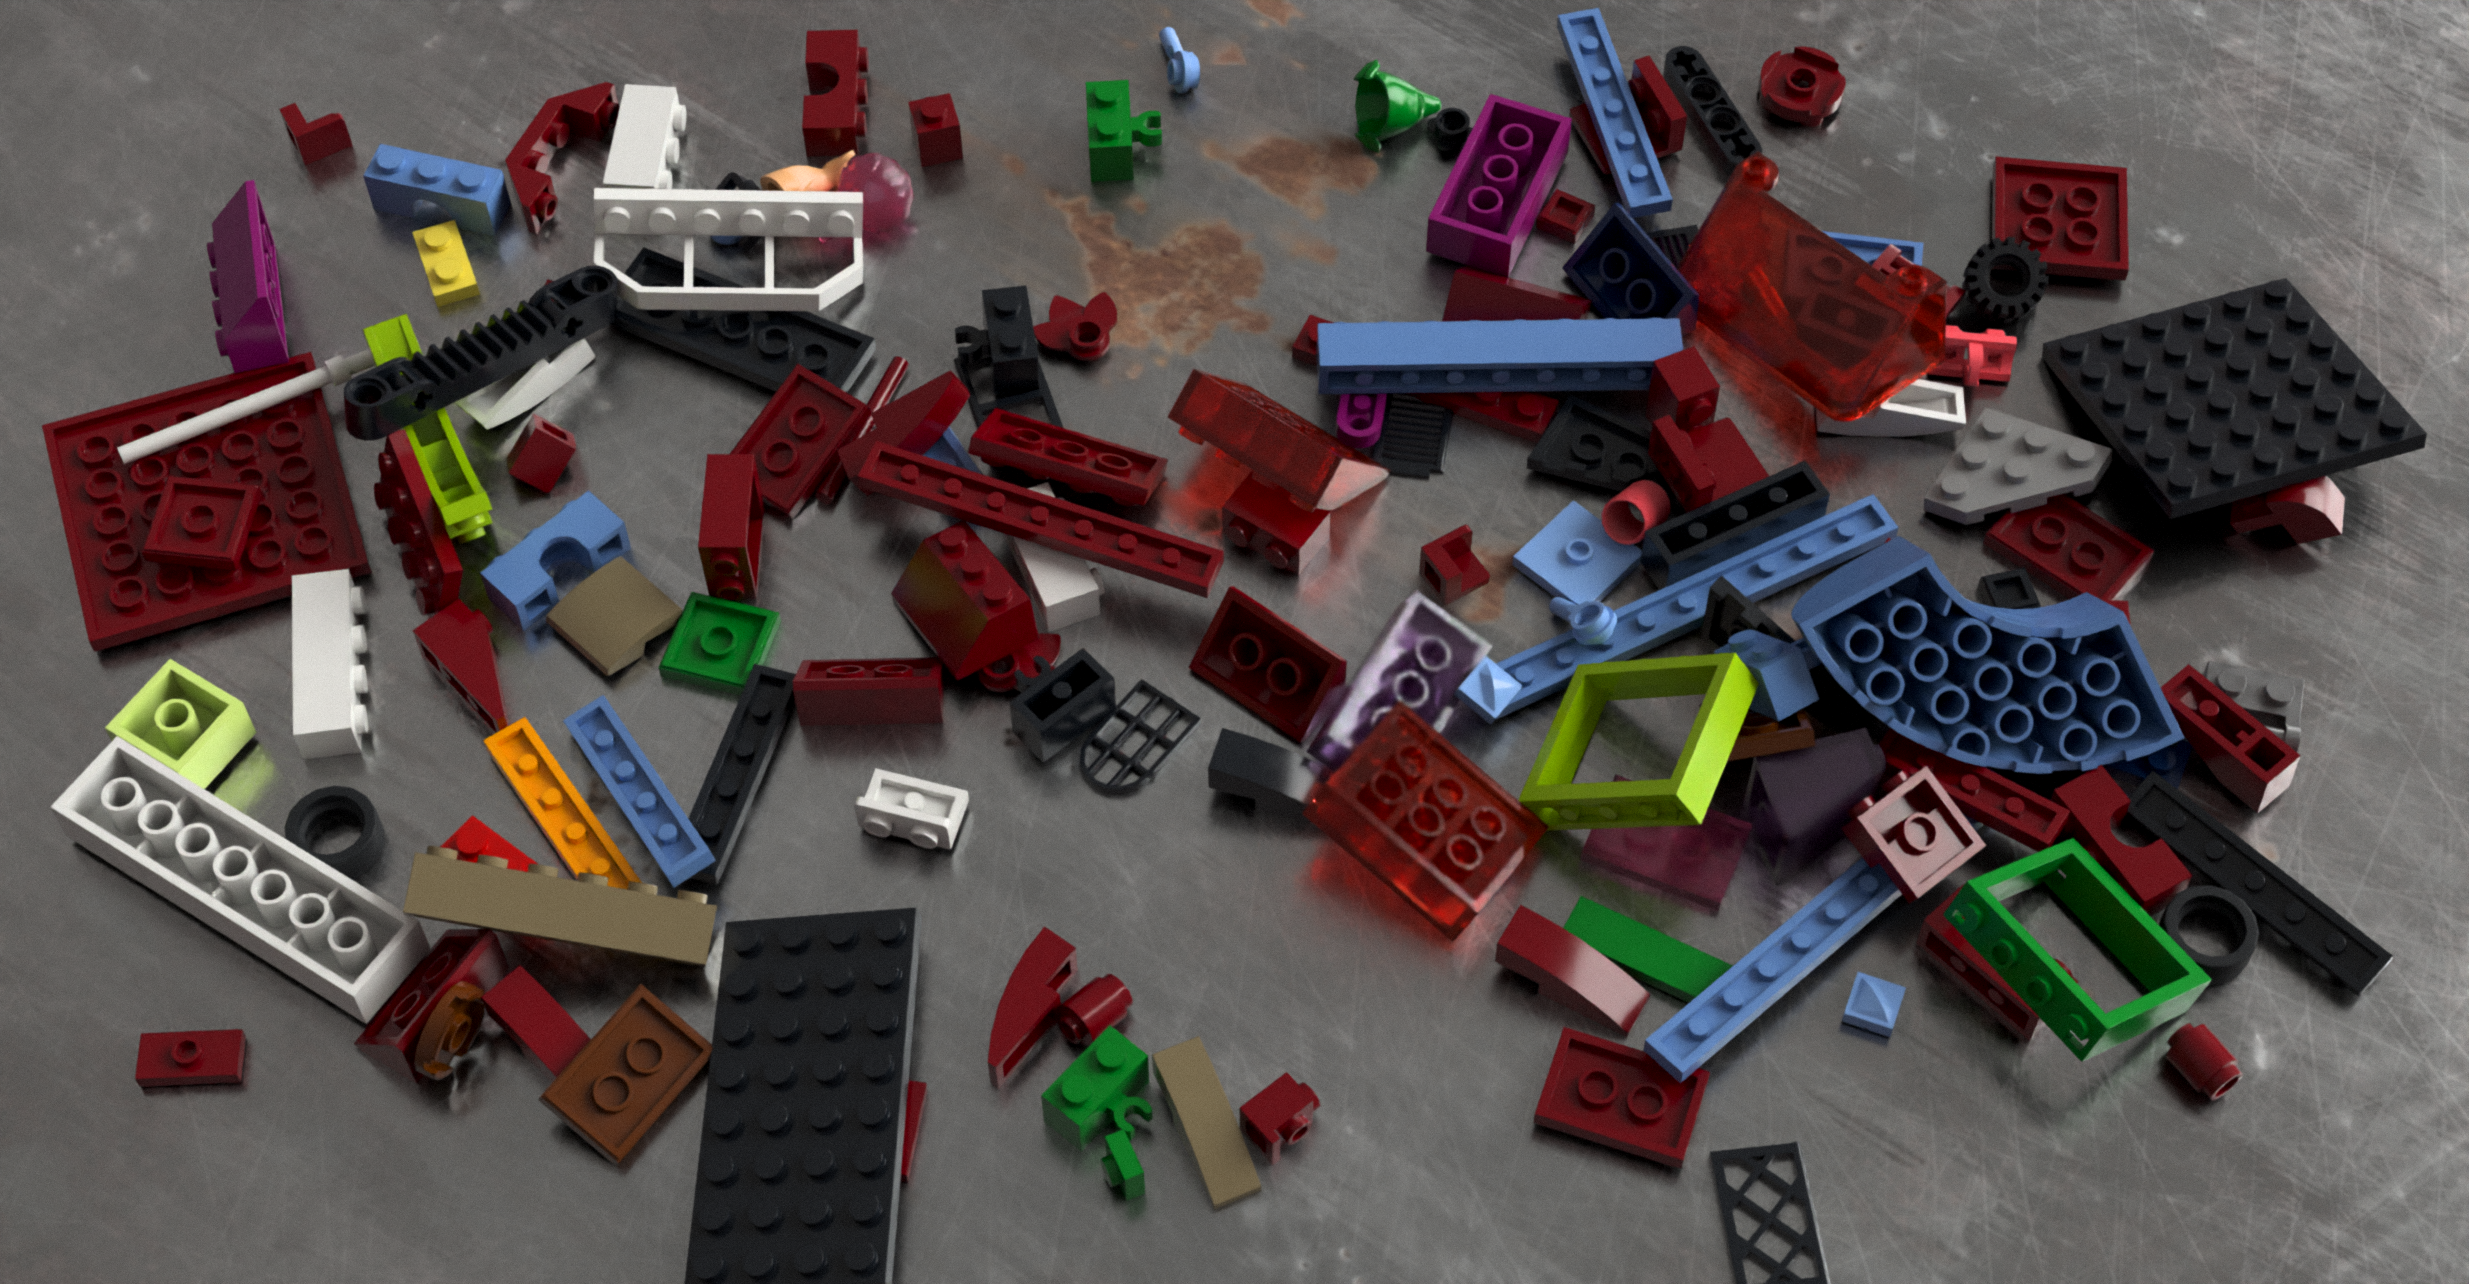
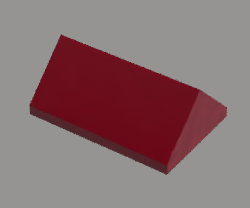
M1464 266L1454 271L1442 322L1470 320L1513 321L1517 319L1587 320L1592 307V300Z
M1234 586L1228 588L1188 667L1299 742H1304L1345 697L1347 660Z
M938 657L803 660L793 680V693L800 726L943 723L945 665Z
M491 929L446 930L358 1037L354 1045L362 1052L417 1084L424 1074L416 1071L414 1063L416 1048L422 1031L441 998L453 985L461 981H466L487 993L508 971L509 966L497 935Z

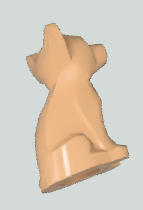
M853 150L846 152L840 157L827 162L822 169L793 165L765 174L760 180L762 190L855 192L853 188L855 175L853 167L849 162L855 153Z

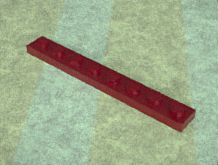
M875 441L857 475L858 487L1204 598H1208L1224 562V551L878 441Z

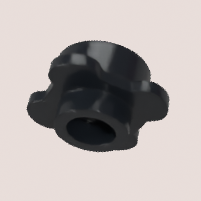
M1458 108L1443 109L1437 114L1436 118L1430 119L1427 123L1428 132L1436 136L1438 140L1437 146L1443 151H1451L1454 147L1466 143L1473 129L1470 127L1468 114Z

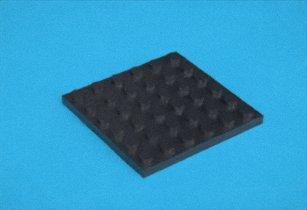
M2287 278L2043 343L2042 358L2170 519L2425 448L2427 433Z

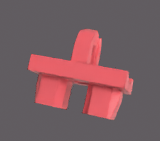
M1942 325L1939 330H1934L1928 363V375L1963 378L1964 386L1979 387V379L2010 382L2017 339L2013 336H2006L2003 330L1987 329L1979 334L1963 332L1958 326ZM1966 348L1968 353V359H1964Z

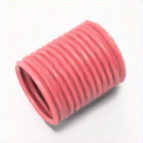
M1640 480L1634 482L1605 504L1601 513L1605 532L1612 540L1619 544L1632 545L1644 539L1645 531L1663 524L1667 520L1670 513V501L1667 493L1660 485L1652 481ZM1628 502L1639 509L1644 523L1634 517Z

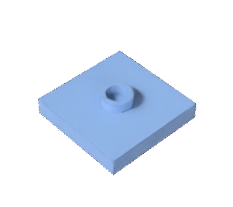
M1573 500L1513 556L1512 565L1554 597L1559 596L1580 605L1585 601L1601 602L1641 564L1642 550L1634 544L1623 545L1612 540L1605 532L1602 521Z

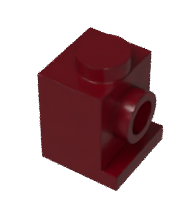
M1286 1072L1239 1108L1240 1131L1273 1166L1280 1160L1281 1146L1286 1142L1289 1145L1295 1144L1309 1132L1313 1122V1112L1321 1107L1320 1101L1315 1092L1306 1083L1298 1084Z

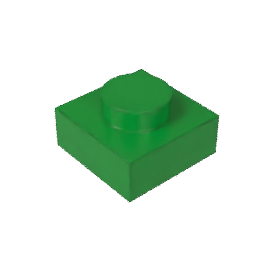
M1122 1129L1105 1136L1106 1156L1100 1158V1162L1111 1187L1119 1185L1126 1201L1145 1194L1144 1171L1125 1130Z

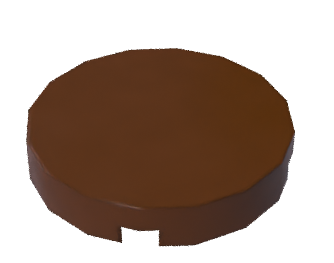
M461 981L453 985L441 998L432 1011L419 1039L414 1061L416 1071L435 1080H440L453 1071V1067L448 1064L454 1056L462 1057L464 1054H467L479 1032L485 1015L484 1003L479 1001L482 1000L481 997L485 994L484 990L466 981Z

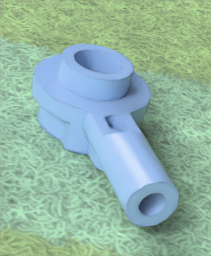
M1166 27L1162 29L1159 37L1167 56L1170 58L1167 64L1168 83L1174 85L1177 93H1186L1189 89H1196L1200 80L1198 57L1193 52L1183 51L1173 28Z
M1558 596L1553 598L1549 605L1552 614L1571 623L1573 636L1582 645H1598L1605 642L1612 635L1617 623L1615 612L1599 601H1585L1577 605Z

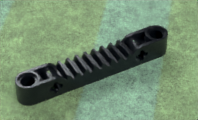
M601 266L580 268L537 290L528 303L525 300L520 301L517 312L508 307L505 309L501 320L493 314L490 316L486 327L480 322L475 323L472 334L462 329L459 332L457 341L454 342L449 336L446 337L441 349L431 344L426 356L417 351L414 353L412 361L406 357L394 358L354 377L344 387L346 430L356 439L364 441L384 438L609 326L617 317V277L611 270Z

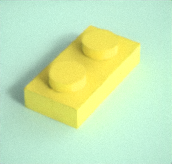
M455 220L412 232L437 307L480 295Z

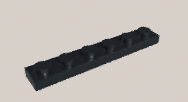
M2152 771L2129 797L2131 803L2126 816L2157 840L2162 838L2176 855L2217 887L2229 890L2244 900L2258 919L2358 997L2367 990L2392 961V954L2156 772Z

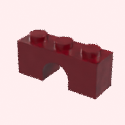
M858 30L807 31L805 64L809 90L828 91V93L804 95L802 130L807 157L841 156L853 150L855 155H858L859 138H866L867 134L866 113L860 112V105H867L868 103L867 80L861 79V73L869 72L868 48L860 47Z
M2102 765L2053 791L2050 801L2070 810L2067 823L2058 836L2065 838V840L2074 838L2150 917L2165 909L2177 893L2187 889L2192 874L2162 838L2145 847H2131L2121 843L2113 835L2112 830L2122 825L2131 800Z

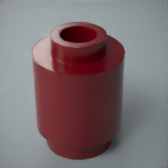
M1107 974L1103 978L1095 977L1058 1007L1060 1016L1058 1026L1063 1035L1072 1043L1077 1044L1080 1042L1090 1046L1109 1025L1114 1027L1127 1016V1009L1133 1005L1132 996L1127 987L1116 976Z
M2188 1023L2178 1029L2167 1041L2171 1048L2167 1052L2166 1058L2199 1094L2205 1093L2211 1100H2216L2226 1094L2243 1076V1073L2236 1067L2238 1060L2205 1024L2194 1028Z

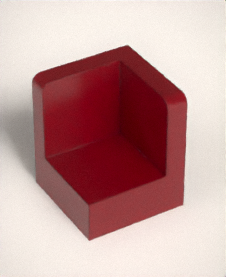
M296 103L279 109L288 137L305 166L353 146L345 120L340 113H331L307 123Z
M533 413L507 457L508 473L546 493L550 492L576 450L574 434Z
M1467 524L1421 547L1419 574L1444 606L1489 583L1490 574L1471 551L1473 531Z

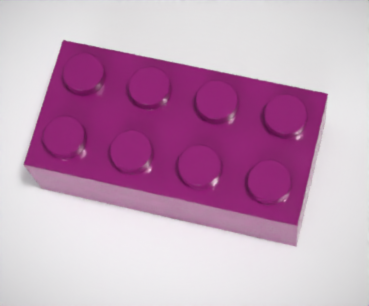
M1490 93L1428 217L1426 252L1487 272L1509 277L1568 154L1572 119Z

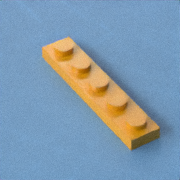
M526 717L483 740L487 752L576 880L581 872L608 877L607 886L627 889L629 881L642 883Z

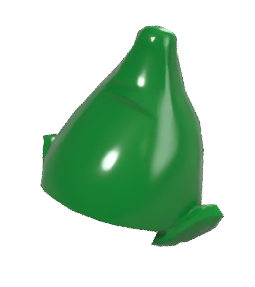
M1376 59L1365 64L1353 79L1359 82L1355 101L1359 132L1354 135L1367 149L1379 153L1382 148L1381 141L1398 136L1424 118L1438 113L1442 108V104L1438 97L1423 92L1395 75L1379 71L1381 65Z

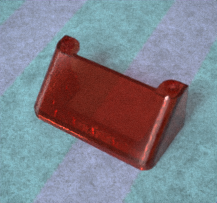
M1757 151L1735 167L1676 268L1699 294L1697 321L1827 417L1841 422L1854 421L1945 362L1947 281L1930 269L1920 265L1904 266L1888 276L1881 273L1767 192L1773 189L1779 181L1778 166Z

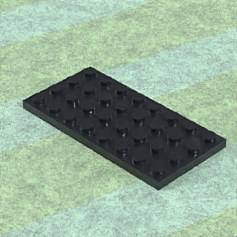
M917 907L726 922L685 1284H892L922 916Z

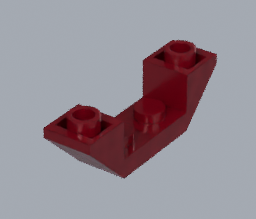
M604 82L547 99L505 159L512 188L530 233L537 235L546 220H551L556 213L558 198L555 195L551 176L545 173L554 154L567 143L570 133L600 143L608 130L616 126L620 105L618 104L614 84Z

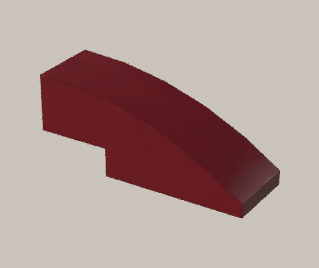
M949 370L871 413L876 429L837 450L849 480L858 487L857 475L875 441L924 455L939 440L970 397L967 387ZM858 487L866 496L874 493L873 491Z
M1522 905L1519 906L1497 942L1495 962L1538 983L1539 994L1625 1037H1628L1650 999L1649 992L1603 954L1559 925Z
M1045 926L1018 962L1009 978L997 1008L988 1053L990 1083L997 1089L1006 1082L1060 1019L1058 1007L1061 1005L1060 994L1058 993L1078 971L1076 948Z
M521 965L481 997L488 1016L521 1047L524 1056L551 1083L591 1040L557 1001Z

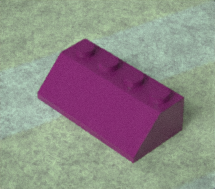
M245 181L212 222L213 242L207 243V252L213 269L216 268L215 271L209 272L214 296L216 298L219 297V300L212 301V307L218 327H222L221 330L215 331L217 347L221 357L229 356L235 373L289 362L276 245L255 181Z

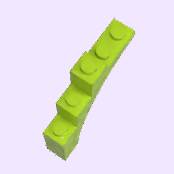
M407 314L361 329L375 367L398 357H406L412 361L413 355L417 351L422 354ZM445 407L400 429L405 430L450 539L457 537L459 544L485 535L483 526L493 523L488 512L492 510V506L486 491L479 483L464 453Z

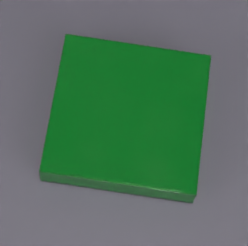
M691 591L658 667L660 676L741 696L754 664L763 666L781 623L780 613Z

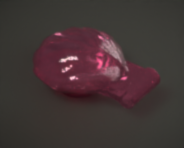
M869 153L851 158L847 167H843L836 192H863V230L870 233H891L911 213L910 207L914 193L911 188L909 174L900 167L896 160L884 157L880 153ZM818 237L821 244L826 243L831 239L835 238Z

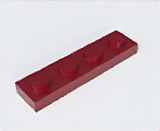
M1892 728L1889 729L1871 756L1869 766L1890 777L1895 776L1903 769L1911 776L1927 766L1962 814L2037 852L2052 846L2067 823L2070 810L1985 767L1948 757L1943 753L1916 743Z

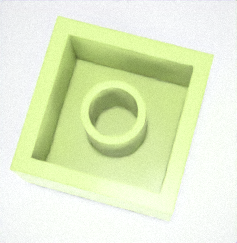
M169 659L105 727L111 741L116 736L120 737L203 789L213 781L257 733L243 702L172 659Z

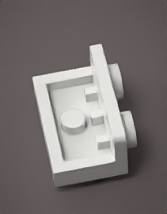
M875 768L865 797H857L854 808L858 826L864 828V830L878 837L894 835L909 839L915 845L923 848L933 849L938 846L951 850L969 802V797L966 790Z

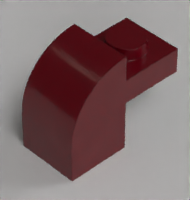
M2322 476L2233 501L2230 524L2238 534L2282 524L2297 544L2342 535L2345 497L2330 478Z

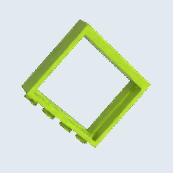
M1736 653L1578 664L1517 802L1542 831L1701 825L1759 682ZM1706 694L1671 779L1571 784L1606 701Z

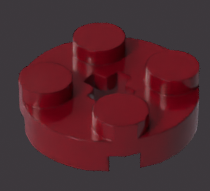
M1805 46L1795 47L1794 53L1781 55L1782 50L1773 53L1764 62L1760 72L1758 88L1761 107L1784 119L1800 122L1808 127L1820 125L1824 117L1831 115L1838 109L1843 99L1846 80L1845 76L1842 77V74L1838 71V62L1824 51ZM1802 80L1809 83L1808 88H1800L1794 84H1799Z

